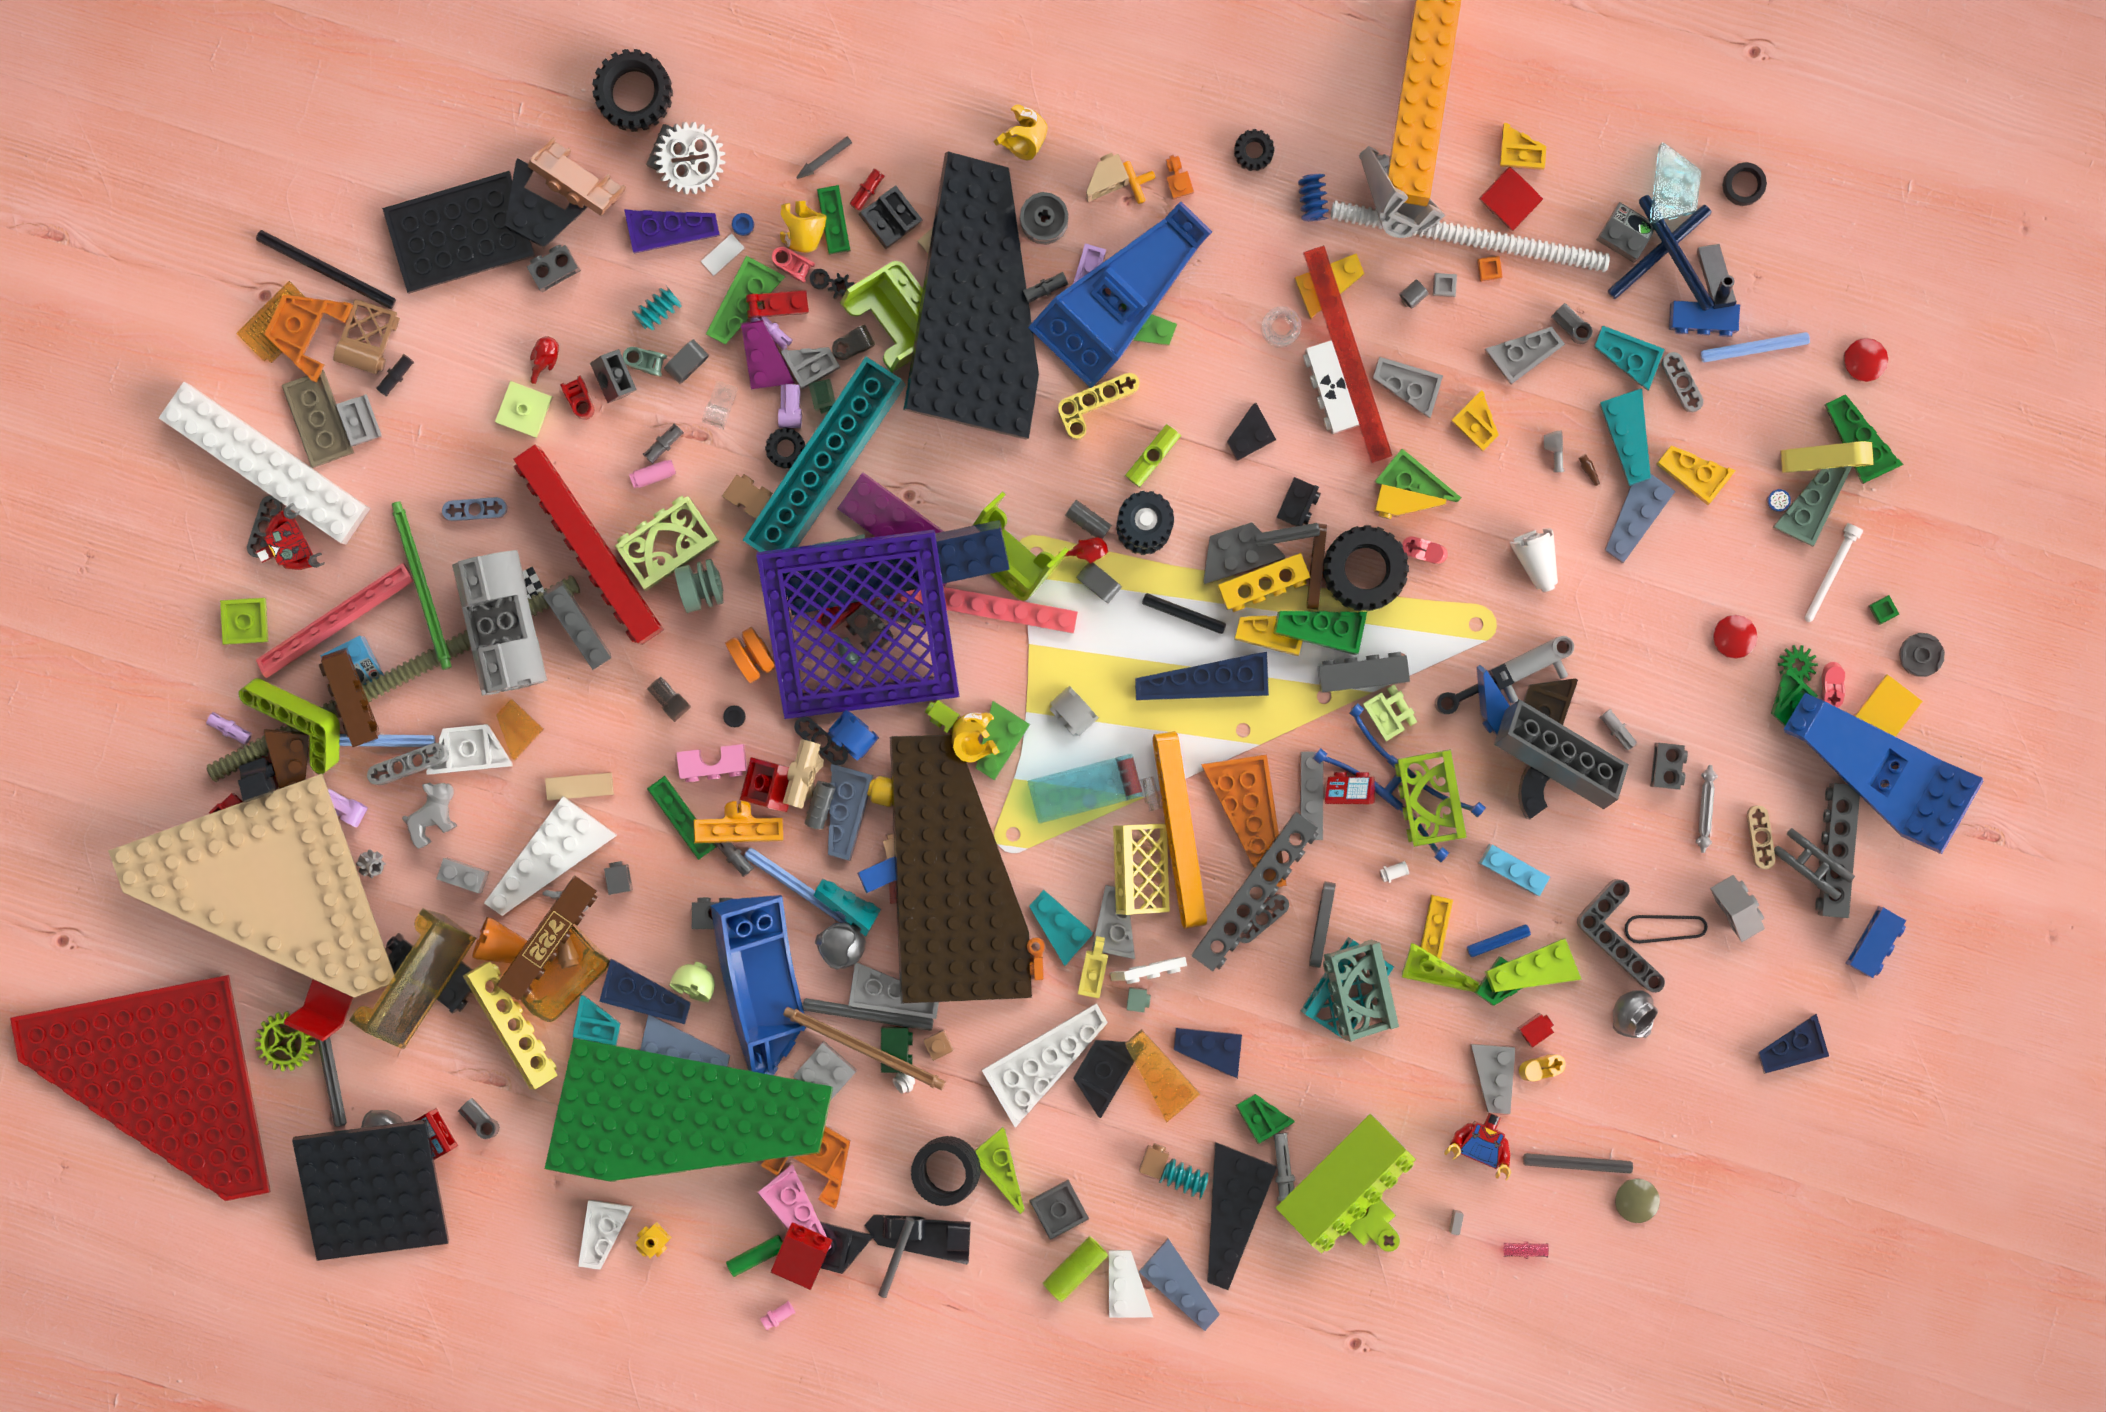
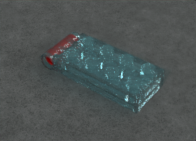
M1133 753L1028 780L1038 823L1144 796ZM1108 779L1113 780L1112 785L1107 784Z

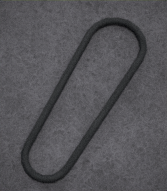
M1636 915L1628 919L1624 930L1630 941L1640 944L1699 938L1705 935L1708 926L1705 919L1700 916ZM1637 918L1698 919L1704 923V930L1698 935L1635 940L1628 933V925Z

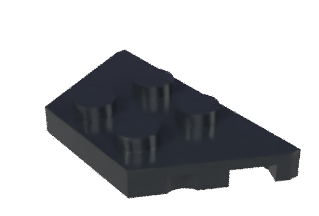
M1095 1040L1074 1075L1073 1079L1099 1118H1102L1144 1047L1143 1043Z
M820 1221L826 1236L832 1239L831 1248L825 1256L821 1269L843 1274L872 1240L873 1235Z

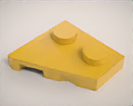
M1504 123L1500 166L1544 170L1546 146L1539 141L1532 140L1527 134L1520 133L1510 127V124Z
M1482 390L1451 420L1482 452L1499 436Z

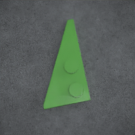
M1403 449L1399 451L1375 480V483L1379 485L1396 487L1448 501L1458 502L1462 498Z

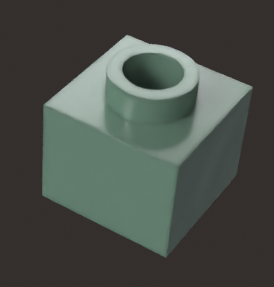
M1129 987L1126 1009L1129 1011L1145 1012V1007L1149 1008L1151 998V995L1147 994V989Z

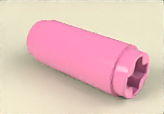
M665 460L633 471L629 476L635 489L670 478L676 474L672 460Z

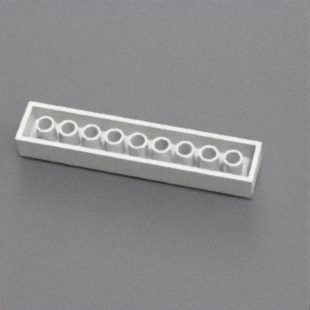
M186 382L182 383L159 417L160 420L284 505L288 506L294 503L290 509L296 513L300 511V516L342 544H347L371 509Z

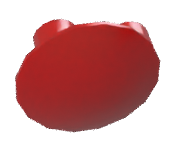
M1858 339L1844 353L1846 369L1856 381L1869 382L1876 380L1887 369L1889 360L1887 351L1875 339Z
M1731 615L1717 623L1713 638L1717 651L1720 654L1737 659L1745 657L1752 652L1756 646L1758 636L1756 627L1749 619L1740 615Z

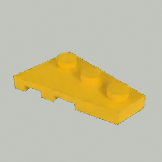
M1357 253L1294 278L1310 319L1365 274Z

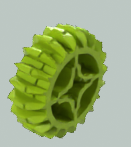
M288 1011L284 1012L283 1017L280 1012L275 1014V1018L268 1016L269 1023L265 1021L261 1023L265 1030L257 1029L256 1033L262 1036L255 1038V1042H261V1046L255 1047V1050L263 1051L259 1058L267 1057L264 1063L266 1066L273 1062V1070H276L280 1064L281 1072L286 1071L287 1066L290 1071L295 1070V1065L302 1067L303 1063L301 1060L309 1061V1057L305 1053L313 1054L314 1052L308 1046H313L316 1043L315 1041H309V1037L312 1036L296 1030L295 1032L287 1033L284 1028H280L279 1024H284V1020L290 1016ZM273 1029L275 1031L273 1033L275 1042L272 1046H269V1035ZM301 1036V1049L297 1054L295 1041ZM283 1037H292L286 1045L277 1047L283 1041ZM282 1050L286 1055L289 1054L292 1059L279 1058L274 1052Z

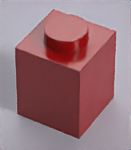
M1538 1013L1520 1025L1518 1030L1529 1046L1533 1048L1554 1033L1551 1028L1554 1024L1547 1015L1543 1017L1542 1014Z

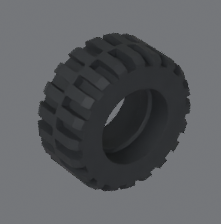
M1371 525L1353 527L1340 534L1326 552L1323 562L1325 585L1333 594L1332 597L1336 601H1340L1347 608L1350 607L1356 611L1380 609L1392 602L1401 593L1404 585H1406L1407 573L1409 572L1407 553L1404 552L1401 542H1398L1392 533L1383 531V528H1374ZM1360 548H1370L1377 551L1386 563V575L1383 581L1371 589H1361L1354 586L1348 580L1345 573V563L1348 556Z

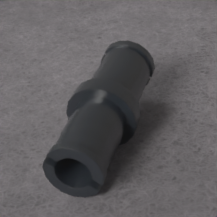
M403 354L394 367L387 370L388 374L376 389L387 397L396 384L402 382V377L411 365L414 364V361Z

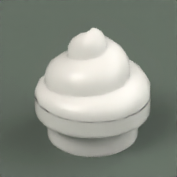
M897 1073L893 1083L901 1094L909 1093L913 1089L915 1078L904 1073Z

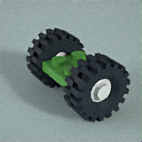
M1140 491L1139 493L1132 494L1123 502L1119 510L1116 530L1120 542H1122L1126 549L1131 550L1135 554L1146 555L1149 553L1153 554L1163 548L1169 540L1174 525V512L1168 500H1165L1161 494L1154 493V491Z

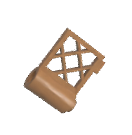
M355 299L341 339L335 348L333 361L377 374L384 369L386 359L383 358V354L391 331H396L400 318L397 317V312ZM358 306L367 308L370 316L358 321L355 315ZM381 314L389 315L388 324L379 327L375 317ZM373 319L377 329L365 334L361 324ZM359 326L363 336L355 340L348 338L349 331ZM380 333L382 337L380 348L371 345L368 338Z

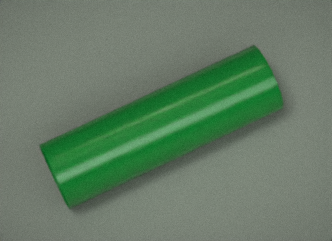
M776 1235L726 1261L731 1275L736 1277L778 1255L783 1243L781 1237Z

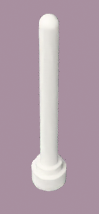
M1849 523L1846 524L1843 530L1845 538L1805 615L1807 622L1813 621L1852 542L1860 538L1863 532L1862 529Z

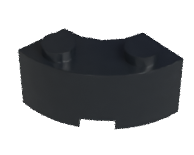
M261 758L239 766L241 779L238 780L244 802L274 793L273 791L276 790L273 776L276 775L272 763H269L265 758Z
M1529 765L1524 770L1520 779L1518 799L1523 815L1526 819L1530 820L1548 807L1544 800V788L1550 777Z

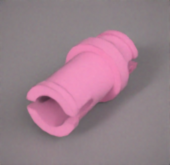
M787 1301V1303L774 1311L769 1310L767 1315L761 1317L760 1320L766 1330H769L773 1326H779V1322L796 1312L791 1303Z

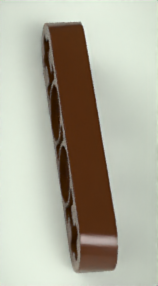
M1319 524L1320 535L1315 536L1313 539L1307 609L1318 610L1327 524Z

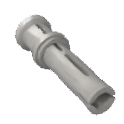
M1288 1133L1273 1135L1278 1176L1275 1179L1279 1190L1277 1201H1283L1294 1190L1293 1181H1295V1177L1291 1175Z

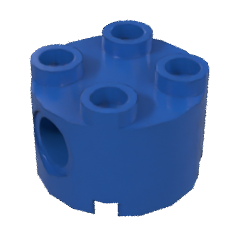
M847 709L839 716L827 733L838 746L842 747L845 745L844 748L857 761L863 758L879 739V736L874 731H869V727Z

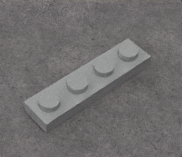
M1301 752L1300 815L1318 827L1316 830L1318 836L1315 840H1323V761L1319 764L1312 759L1316 752Z

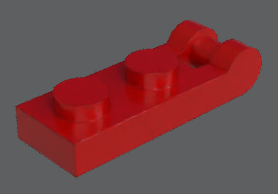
M806 290L748 294L745 296L746 303H749L748 318L797 315L809 312ZM757 302L763 303V309H758Z

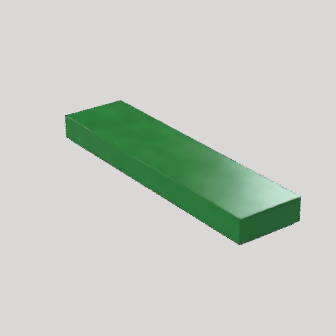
M663 776L647 788L698 860L717 847L714 843H694L693 821L697 819L666 776Z

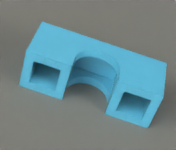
M1493 844L1488 845L1479 861V864L1504 876L1537 896L1541 895L1550 879V876Z

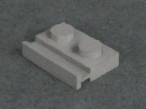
M367 394L336 404L351 447L382 437Z

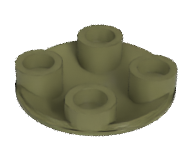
M1626 1180L1617 1191L1615 1199L1616 1209L1629 1222H1646L1658 1211L1660 1205L1659 1193L1646 1180Z

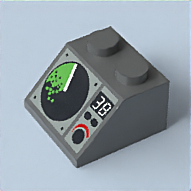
M1619 202L1596 240L1634 263L1646 247L1655 229L1649 219Z

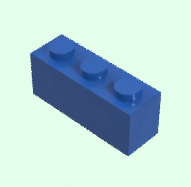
M1673 301L1670 303L1669 330H1675V334H1688V331H1697V335L1708 336L1710 332H1718L1719 336L1732 337V333L1739 331L1740 304L1713 309L1712 307L1709 310L1703 311L1698 302Z
M1878 906L1845 964L1868 977L1874 978L1875 975L1878 976L1884 966L1882 964L1886 956L1889 957L1894 950L1895 945L1893 943L1895 939L1901 937L1904 933L1906 920L1886 908Z

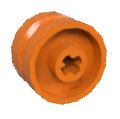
M752 626L742 632V638L746 644L745 647L736 637L725 642L731 656L750 684L760 678V672L756 666L757 663L766 673L776 668L770 650Z

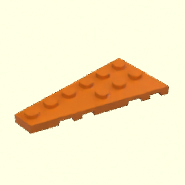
M1267 754L1201 764L1248 858L1255 868L1279 835ZM1282 851L1276 855V860L1280 863H1283ZM1266 869L1263 873V878L1267 881L1273 880L1276 876V872L1273 869ZM1281 878L1277 886H1287L1286 879L1283 880Z

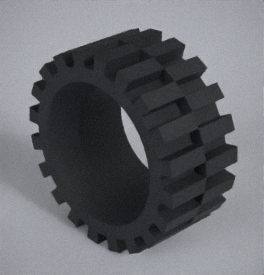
M624 49L622 50L623 53L619 55L615 52L611 54L613 58L609 61L605 58L602 61L603 67L601 69L597 68L595 72L597 78L593 79L592 83L594 86L592 92L596 100L595 103L603 116L612 125H617L625 131L626 128L630 129L632 132H638V128L648 130L649 125L654 124L656 126L660 123L658 119L661 116L665 118L667 107H671L672 101L670 99L673 96L671 79L661 62L657 58L654 59L647 52L643 54L638 49H634V52ZM629 72L644 73L652 79L654 84V95L651 102L639 111L623 110L615 104L613 99V88L616 81L622 75Z

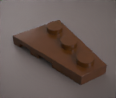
M264 729L279 789L306 780L309 735L304 732Z

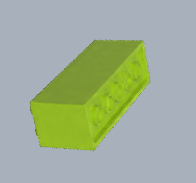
M1369 1114L1276 1209L1311 1246L1320 1253L1327 1252L1334 1246V1241L1340 1235L1343 1236L1350 1230V1225L1355 1220L1361 1219L1366 1214V1209L1371 1204H1376L1382 1198V1193L1387 1188H1392L1398 1182L1397 1178L1403 1172L1407 1173L1414 1166L1413 1162L1416 1159L1373 1115Z

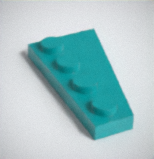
M1642 388L1600 402L1599 405L1628 485L1650 479Z

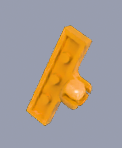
M737 801L726 803L723 819L693 821L694 843L783 841V819L753 818L751 815V805L746 801H740L738 813Z

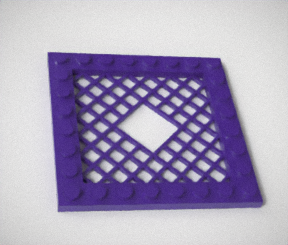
M935 530L757 552L756 557L784 719L844 712L845 709L854 711L960 697ZM916 556V562L909 557ZM901 558L895 566L887 561ZM904 560L914 566L908 575L898 569ZM878 561L877 564L873 567V569L865 564L867 562ZM882 563L892 569L886 577L876 572ZM856 564L851 571L843 567L844 565ZM859 566L869 571L864 580L854 575ZM834 567L829 574L820 569ZM837 569L847 574L842 583L831 577ZM917 569L920 583L911 578ZM811 570L806 577L798 571ZM815 571L825 577L819 586L809 580ZM895 572L904 578L899 586L889 581ZM783 573H789L784 579ZM793 574L803 580L797 589L787 583ZM872 575L882 581L877 589L867 584ZM850 578L860 583L854 592L844 586ZM828 580L838 586L832 595L822 589ZM907 581L917 587L911 596L902 590ZM806 583L816 589L810 598L800 592ZM885 584L895 590L889 598L879 592ZM863 586L872 592L867 601L857 595ZM785 587L794 592L788 600ZM841 589L850 595L845 604L835 598ZM920 590L923 604L914 598ZM819 592L829 598L823 606L813 601ZM898 592L907 598L902 607L892 601ZM796 595L806 601L801 609L791 604ZM876 595L885 601L879 610L870 604ZM854 598L889 622L864 654L829 630ZM831 601L841 607L836 615L826 610ZM910 602L920 607L914 616L905 610ZM809 604L819 610L814 618L804 613ZM888 605L898 610L892 619L882 613ZM789 608L797 613L792 620ZM923 611L926 624L917 619ZM822 613L832 619L826 627L816 621ZM901 613L911 619L905 628L895 622ZM800 615L810 622L804 630L794 624ZM914 622L924 628L918 636L908 631ZM813 624L822 630L817 639L807 633ZM892 625L901 631L896 639L886 634ZM793 629L800 633V635L795 641ZM926 631L928 634L929 645L921 640L922 636L926 633ZM826 633L835 639L829 648L820 642ZM904 634L914 640L908 648L898 642ZM803 636L813 642L808 650L798 645ZM882 637L892 642L886 651L876 645ZM838 642L848 648L842 657L833 651ZM917 642L926 648L921 657L911 651ZM816 645L826 651L820 659L810 653ZM895 645L904 651L899 659L889 654ZM873 648L883 654L877 662L867 657ZM796 649L804 654L799 661ZM851 651L861 657L855 665L845 659ZM929 652L931 654L932 665L924 660V658L927 656ZM829 654L838 659L833 668L823 662ZM908 654L917 660L912 668L902 663ZM807 656L816 662L811 671L801 665ZM886 657L895 663L889 671L880 666ZM863 660L873 665L867 674L858 668ZM841 663L851 668L845 677L836 671ZM920 663L930 669L924 677L914 671ZM820 665L829 671L824 679L814 674ZM898 666L908 672L902 680L892 674ZM876 669L886 674L880 683L870 677ZM800 670L807 674V676L803 679L802 682ZM854 671L864 677L858 686L849 680ZM832 674L842 680L836 688L827 683ZM910 675H913L917 678L907 680L910 677ZM810 677L820 683L814 691L805 686ZM889 677L894 680L893 682H886ZM867 680L873 683L870 685H864V683ZM845 683H847L849 686H851V687L842 688V686H843ZM823 685L829 689L819 691L823 687Z

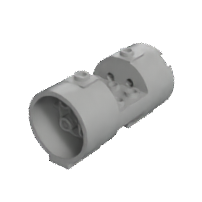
M504 551L477 556L453 564L452 567L482 696L497 694L500 691H512L547 681L518 551Z

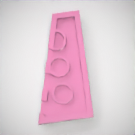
M793 1164L758 1192L759 1196L787 1230L793 1222L827 1237L796 1174Z

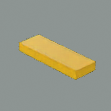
M1431 895L1420 947L1441 959L1453 899Z

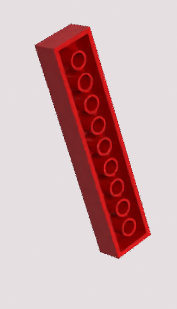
M535 444L513 459L516 463L513 466L520 477L527 479L529 483L526 486L531 494L540 498L541 501L538 504L544 513L553 517L552 525L557 532L565 535L566 538L563 541L569 550L576 551L578 557H576L577 562L582 569H588L591 574L588 578L597 588H601L603 591L601 597L607 605L613 606L615 609L613 615L620 624L622 623V625H626L628 630L625 632L632 642L643 645L664 631V628L542 448Z

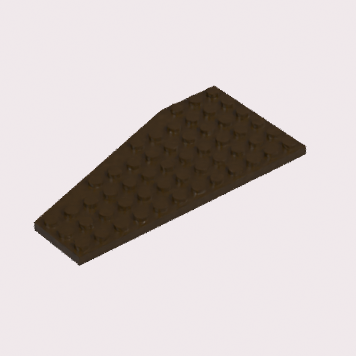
M952 735L891 736L890 757L901 1004L1032 998L1030 953L1027 949L1029 930L967 762L962 761L956 755L952 745Z

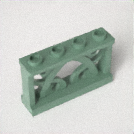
M1371 939L1359 945L1324 954L1325 961H1323V967L1329 977L1328 989L1334 998L1333 1010L1335 1015L1338 1016V1032L1343 1039L1351 1042L1371 1034L1399 1027L1380 942ZM1365 951L1367 954L1358 962L1352 956ZM1344 958L1350 960L1353 967L1350 968L1347 965H1343L1345 970L1343 973H1339L1338 962ZM1370 969L1371 976L1369 978H1366L1363 975L1362 970L1364 971V973H1366L1367 970ZM1357 975L1363 982L1374 985V989L1365 999L1364 1007L1354 1002L1348 996ZM1372 998H1377V1005L1371 1003ZM1362 1015H1364L1362 1027L1357 1030L1353 1029L1350 1021L1351 1018L1356 1017L1355 1024H1358L1362 1019ZM1370 1017L1381 1018L1382 1022L1369 1026Z

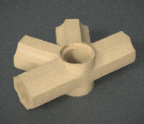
M801 739L796 759L791 763L788 770L789 783L783 801L784 804L803 808L804 801L812 798L813 791L815 790V775L824 764V759L818 753L821 744Z

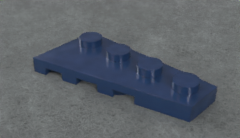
M610 959L599 1002L686 1024L691 1005L690 1001L616 960Z

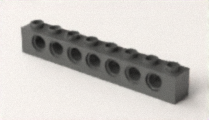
M1295 812L1193 951L1191 954L1193 958L1211 971H1214L1215 968L1220 970L1227 960L1224 957L1229 950L1234 951L1240 942L1237 938L1242 932L1246 934L1253 925L1250 920L1255 914L1259 916L1266 907L1264 901L1268 896L1272 898L1278 891L1279 887L1277 884L1280 879L1285 880L1292 871L1289 868L1294 860L1299 862L1305 854V851L1302 849L1307 843L1312 844L1316 839L1318 827L1299 813ZM1299 833L1302 836L1301 843L1292 845L1289 842L1290 835ZM1286 851L1289 854V859L1285 863L1278 862L1276 860L1278 852ZM1266 869H1273L1276 872L1273 880L1267 881L1263 878V873ZM1253 887H1260L1263 894L1260 898L1254 899L1250 896V890ZM1240 905H1247L1250 912L1247 916L1242 917L1237 914V908ZM1234 923L1237 927L1236 932L1233 934L1225 933V924ZM1218 940L1223 943L1224 947L1220 952L1212 951L1210 946L1213 941Z

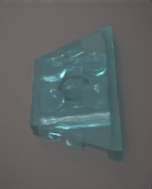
M1661 143L1658 148L1650 223H1657L1658 220L1667 218L1669 220L1674 219L1680 215H1691L1697 211L1701 170L1665 143Z

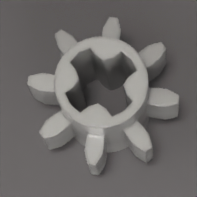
M371 849L360 854L356 863L360 867L358 872L363 876L368 875L370 878L381 874L386 864L381 860L383 855L378 851L374 853Z

